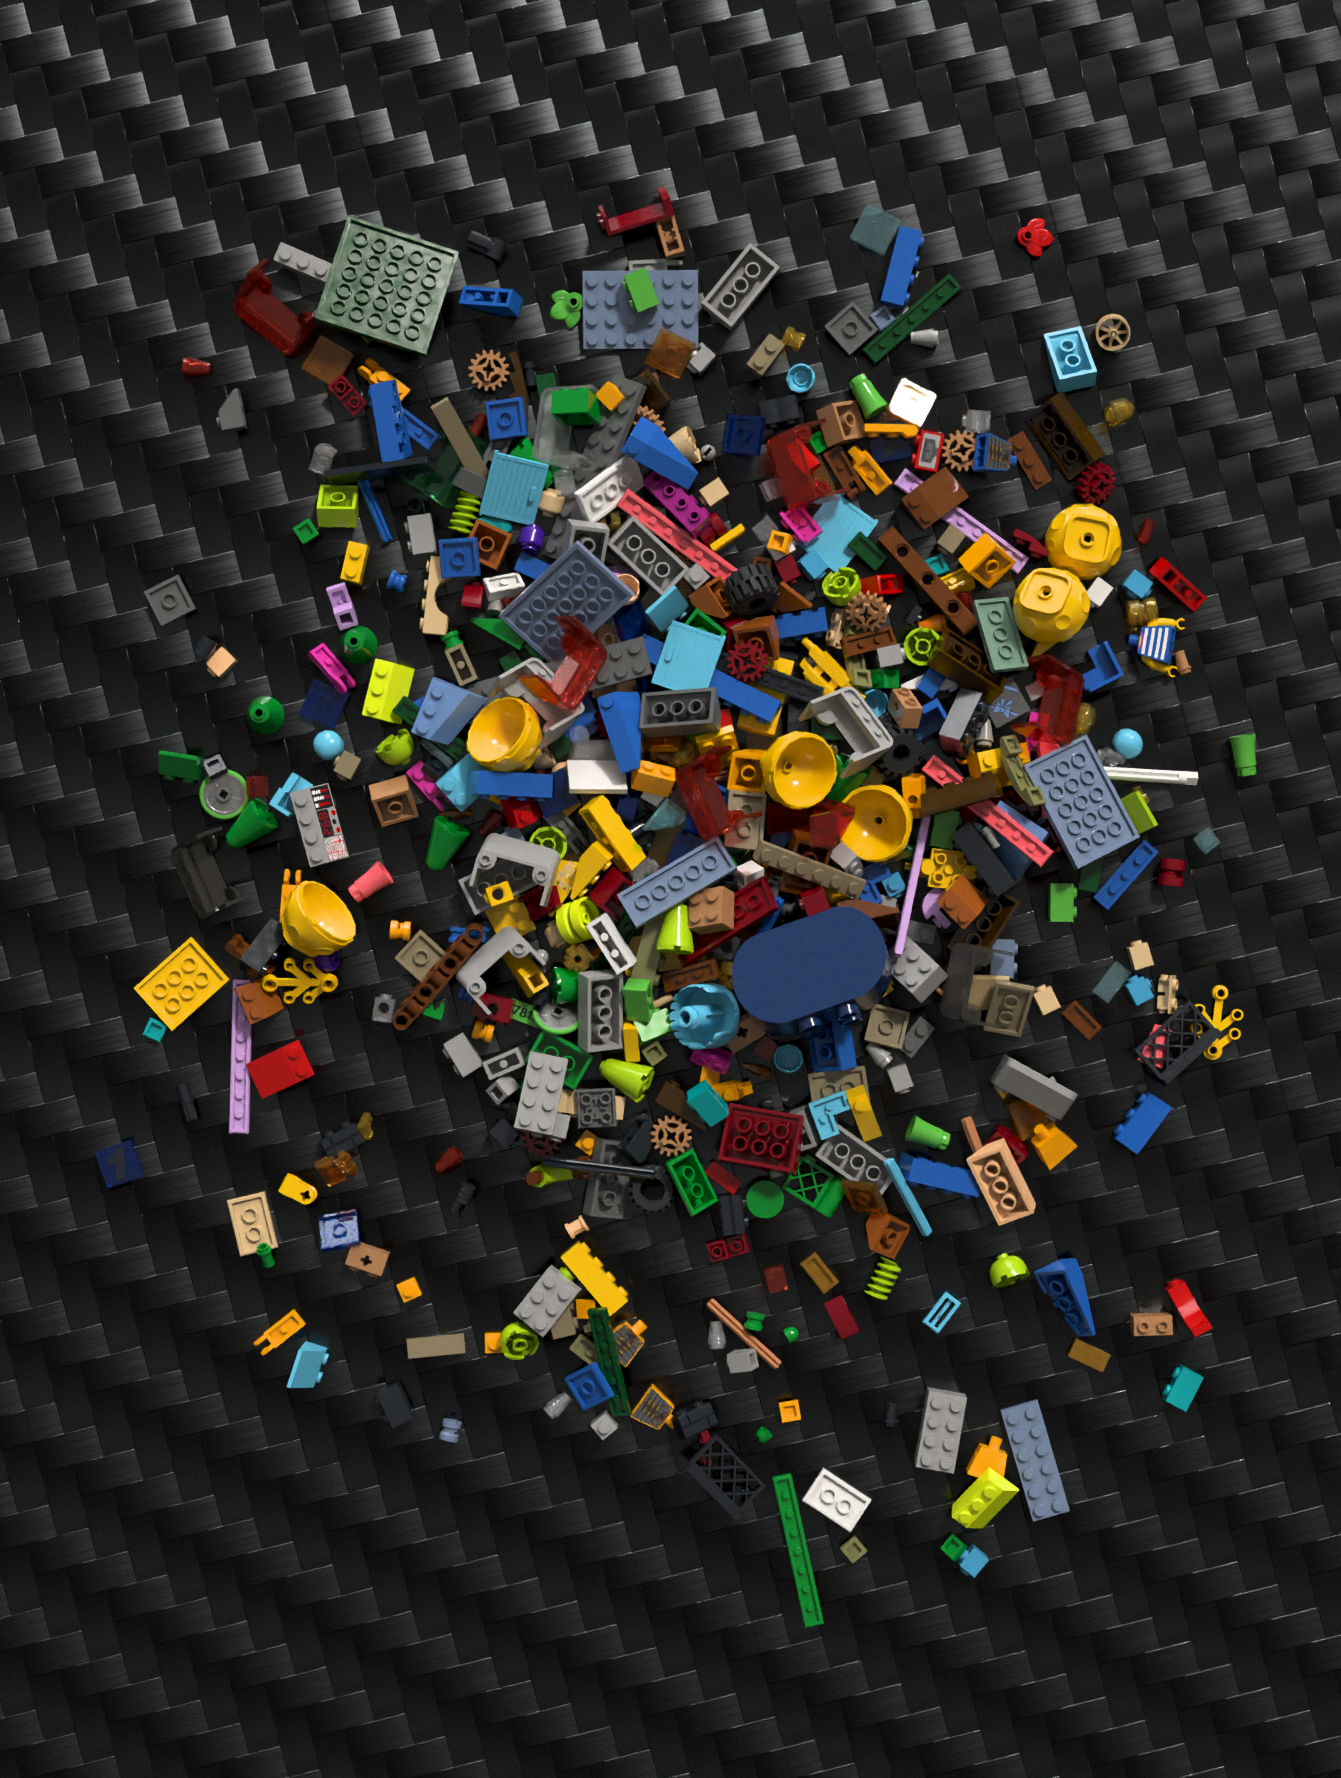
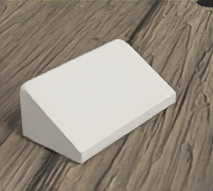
M519 572L483 578L489 602L517 597L525 590V584Z

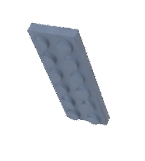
M718 836L620 892L617 894V897L635 927L639 928L735 872L737 867Z
M1038 1400L1001 1409V1415L1032 1521L1070 1511Z

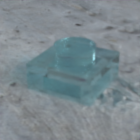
M1209 827L1193 838L1204 854H1207L1221 843Z

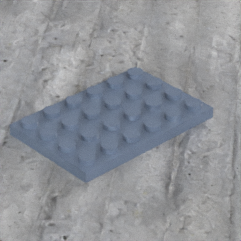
M647 270L660 305L639 314L637 310H632L629 302L632 299L630 292H625L622 281H625L624 276L634 271H583V349H698V270Z
M577 540L499 614V617L548 662L566 658L628 602L634 596V592Z
M1087 735L1022 766L1033 787L1040 786L1047 801L1045 805L1041 806L1075 870L1140 837Z

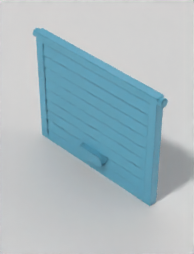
M495 450L479 515L482 516L484 514L526 525L534 524L549 464L499 453L498 450Z
M833 490L813 517L823 532L807 546H804L802 542L800 544L796 542V544L806 552L814 549L828 565V568L838 572V568L846 567L855 555L846 545L859 531L868 537L879 521L872 519Z
M673 620L651 683L671 690L709 688L726 636L722 635L721 637Z

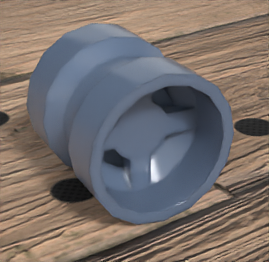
M444 1418L442 1423L444 1430L440 1432L439 1438L448 1442H458L459 1435L457 1432L461 1429L462 1422Z

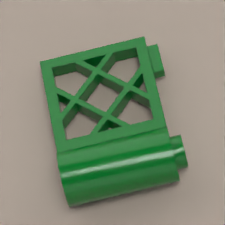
M806 1154L805 1157L801 1155L797 1170L798 1176L793 1177L789 1175L782 1188L823 1215L831 1218L848 1191L845 1180L849 1179L840 1174L837 1177L817 1165L815 1163L817 1160ZM802 1161L810 1165L812 1173L800 1174L799 1166ZM822 1172L829 1176L825 1184L817 1185L815 1174ZM812 1175L815 1186L804 1188L801 1177ZM799 1178L801 1189L794 1191L787 1187L791 1179ZM815 1188L817 1197L814 1202H811L806 1198L804 1190Z

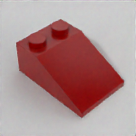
M299 1040L246 1064L262 1099L315 1075Z

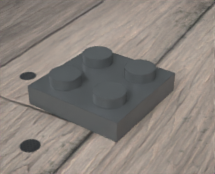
M854 301L824 326V329L848 356L878 331L877 327Z
M179 575L144 591L162 627L196 610Z

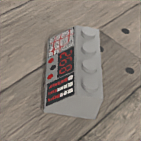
M329 783L291 792L290 797L310 867L349 857Z

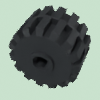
M761 563L749 564L739 568L737 571L732 572L723 583V590L733 612L741 617H750L762 613L766 609L771 608L778 601L777 598L780 597V591L767 565H762Z
M888 722L882 723L893 738V745L886 753L874 761L872 765L892 777H897L898 775L904 777L907 771L910 773L914 771L913 767L915 764L919 766L921 761L918 758L919 756L923 757V751L920 750L923 747L922 741L918 740L920 737L912 730L900 728L896 722L891 724Z

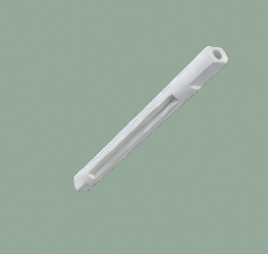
M1104 767L1110 780L1197 785L1198 781L1197 772Z

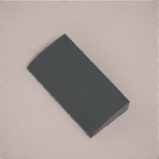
M595 1137L592 1155L593 1162L632 1166V1163L616 1149L620 1141ZM589 1172L583 1213L589 1216L623 1219L630 1177Z

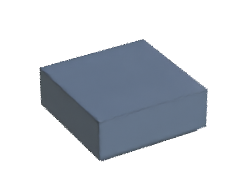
M885 304L869 315V318L880 332L896 320Z

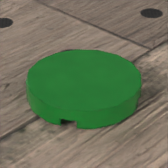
M761 1180L755 1182L749 1188L746 1194V1203L753 1215L759 1218H771L781 1211L784 1205V1195L776 1183L770 1180Z

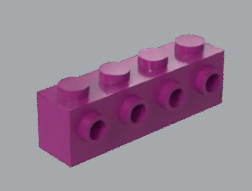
M653 471L642 481L645 488L695 539L712 524L709 518L711 514L704 507L700 509L697 506L698 501L691 494L688 496L683 486L656 471Z

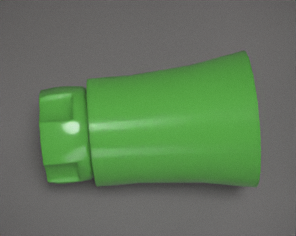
M864 373L856 376L849 382V386L853 390L852 393L857 399L866 420L878 415L888 407L889 404L880 396Z
M1256 734L1229 737L1238 776L1256 774Z
M915 1115L909 1123L905 1140L944 1151L950 1141V1134Z

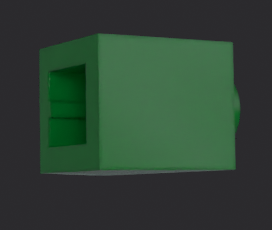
M883 668L870 670L871 689L887 690L899 688V669ZM858 688L859 690H871L868 688Z

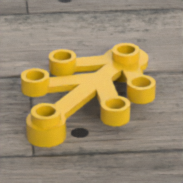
M287 958L284 961V969L293 973L297 978H276L274 975L268 974L262 980V987L265 991L272 992L278 986H297L294 990L284 993V1002L292 1004L295 998L303 993L304 1003L311 1004L323 991H333L338 985V979L331 973L324 974L315 966V961L312 958H307L303 962L304 970L310 971L317 977L310 978L295 965L294 959ZM310 986H317V987H316L314 990H312V991H306V992H304V991H305L306 989H308Z
M1221 985L1215 986L1211 992L1212 997L1215 999L1213 1020L1205 1012L1204 1005L1195 1004L1196 1007H1202L1201 1013L1215 1029L1218 1028L1220 1031L1224 1030L1234 1021H1239L1243 1018V1012L1240 1009H1234L1228 1017L1221 1021L1223 1000L1228 996L1227 988ZM1220 989L1224 991L1222 997H1219L1217 994ZM1236 1011L1240 1012L1239 1018L1234 1017ZM1197 1023V1025L1200 1027V1029H1199V1031L1196 1032V1033H1203V1034H1204V1032L1202 1031V1030H1203L1202 1025H1201L1200 1023ZM1193 1024L1190 1026V1031H1191L1192 1033H1193ZM1231 1028L1226 1036L1220 1040L1217 1038L1203 1051L1204 1056L1211 1060L1219 1058L1222 1054V1047L1233 1039L1240 1038V1030ZM1233 1030H1236L1238 1033L1236 1037L1231 1035ZM1214 1046L1216 1048V1052L1214 1054H1211L1210 1048Z

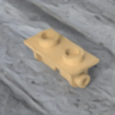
M835 609L832 613L831 625L826 634L825 646H834L837 649L842 648L839 640L843 638L841 630L844 628L845 618L848 614L845 613V609Z
M1161 975L1158 978V992H1165V996L1158 995L1157 1009H1159V1013H1166V1010H1168V1014H1174L1178 1004L1177 999H1175V991L1178 990L1179 982L1176 979V975H1170V979H1168V975Z

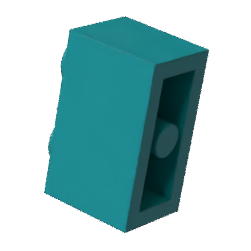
M706 1079L687 1091V1104L692 1110L695 1109L698 1112V1116L703 1123L707 1122L712 1127L729 1116L727 1103Z
M1180 1364L1178 1368L1176 1367L1171 1375L1173 1379L1169 1385L1165 1386L1162 1394L1166 1402L1186 1412L1204 1377Z

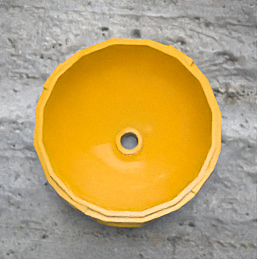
M1090 503L1073 504L1062 510L1051 521L1045 535V549L1048 552V561L1052 567L1067 570L1076 575L1080 580H1093L1101 577L1117 563L1121 555L1122 541L1116 520L1103 509ZM1085 536L1090 537L1089 543L1084 541Z
M1038 568L1033 570L1018 586L1013 600V615L1019 631L1025 636L1041 643L1064 642L1073 638L1072 636L1081 629L1087 620L1090 609V599L1080 579L1067 570L1056 568Z
M504 697L492 701L477 715L468 732L467 751L472 759L489 771L524 772L529 769L541 751L537 746L544 737L536 712L528 703L521 699Z
M794 731L777 738L760 758V768L766 791L776 802L792 809L801 810L821 802L830 792L836 780L837 763L833 750L817 734Z
M882 784L868 785L855 789L841 802L836 815L835 829L840 842L842 841L860 859L876 863L895 857L906 848L912 831L913 816L908 804L895 789ZM877 817L882 818L881 824L877 822Z
M307 880L291 891L284 905L281 923L284 937L293 948L314 958L318 955H330L353 941L355 935L353 917L344 902L333 891L315 881L308 882Z

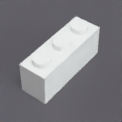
M607 912L586 925L617 975L637 962Z

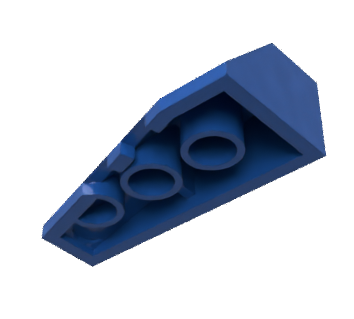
M641 416L621 452L689 490L698 474L697 470L682 455L658 425Z
M612 692L598 697L597 701L621 774L640 769L642 731L639 729L641 713L639 692Z
M1076 1258L1060 1259L1036 1270L1034 1274L1041 1290L1045 1294L1048 1293L1054 1301L1052 1304L1055 1308L1059 1307L1065 1315L1064 1319L1077 1336H1094L1096 1333L1084 1277Z

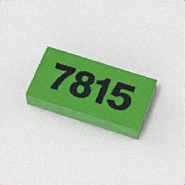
M515 999L516 1005L513 1019L541 1029L533 1018L534 1007Z

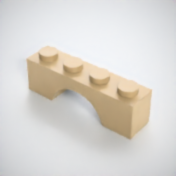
M431 556L430 561L427 560L426 572H429V578L424 582V591H427V596L422 601V610H425L424 618L420 619V629H423V634L443 636L448 631L449 617L438 609L436 594L441 585L453 580V578L442 579L440 557Z

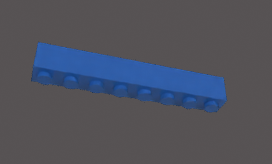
M644 633L643 637L650 664L654 666L653 670H656L665 643ZM715 669L709 687H716L718 699L722 700L721 704L728 708H732V706L738 708V712L746 717H749V715L756 717V721L764 726L767 723L773 724L782 707L781 701Z

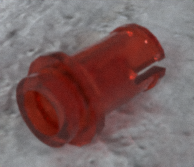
M480 412L478 415H475L476 419L467 431V433L477 439L484 426L488 425L487 416Z
M1144 519L1140 534H1137V541L1139 543L1147 545L1151 542L1152 539L1150 537L1156 524L1155 521L1151 522V519Z

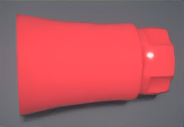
M377 861L364 875L354 881L355 883L348 890L354 899L360 902L394 882L386 868Z
M1154 1024L1152 1032H1150L1149 1036L1161 1025ZM1159 1033L1156 1035V1044L1166 1045V1034ZM1145 1046L1142 1053L1145 1057H1152V1046ZM1156 1047V1058H1165L1166 1047ZM1138 1057L1137 1061L1144 1064V1062ZM1155 1060V1068L1163 1069L1164 1061Z

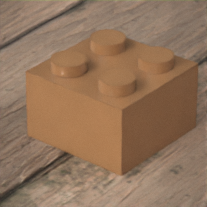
M724 886L704 889L690 897L688 928L699 935L733 930L734 892Z

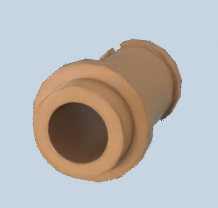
M1184 650L1173 653L1178 667L1177 673L1179 672L1180 676L1190 673V668H1192L1188 664Z

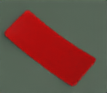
M714 1161L705 1171L706 1175L732 1194L742 1184L739 1179Z

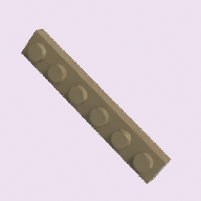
M760 840L752 856L756 861L859 899L866 885L865 879Z

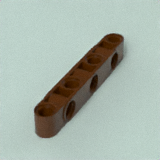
M894 527L888 529L877 539L880 545L963 636L979 624L974 615ZM903 549L908 552L905 557H900L897 554ZM925 578L933 579V583L930 585L923 583ZM954 605L959 610L956 613H950L948 608Z
M470 924L408 994L394 1013L393 1026L396 1029L405 1030L470 957L483 939L484 930L480 924ZM476 930L480 933V935L478 937H472L470 935V932ZM447 959H452L455 961V964L449 966L445 963V961ZM426 987L429 988L431 992L429 994H424L421 992V989ZM404 1016L407 1021L399 1022L397 1017Z

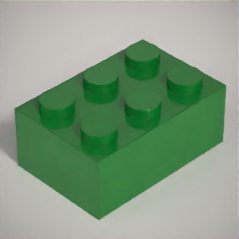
M544 1030L541 1031L530 1050L568 1059L564 1084L574 1090L594 1057L592 1053L585 1052L578 1045L561 1035L551 1034ZM529 1052L528 1056H527L526 1059H525V1062H527V1063H528V1059H529L530 1052Z

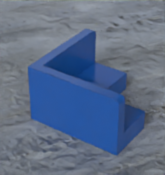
M1107 641L1087 651L1095 669L1078 678L1086 694L1124 675Z
M937 698L922 706L923 710L918 728H908L920 737L918 739L920 741L941 730L946 720L947 714Z
M885 861L874 862L864 867L865 870L860 878L866 880V885L859 897L860 900L877 904L883 902L875 884L892 876Z

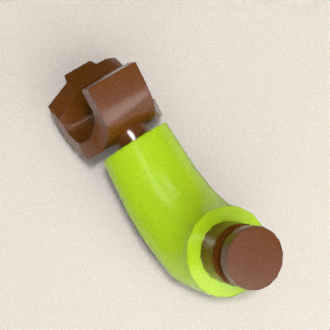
M590 1155L573 1158L577 1160L592 1161ZM539 1164L526 1175V1182L531 1186L542 1187L554 1182L571 1180L575 1177L577 1180L589 1178V1172L546 1167Z

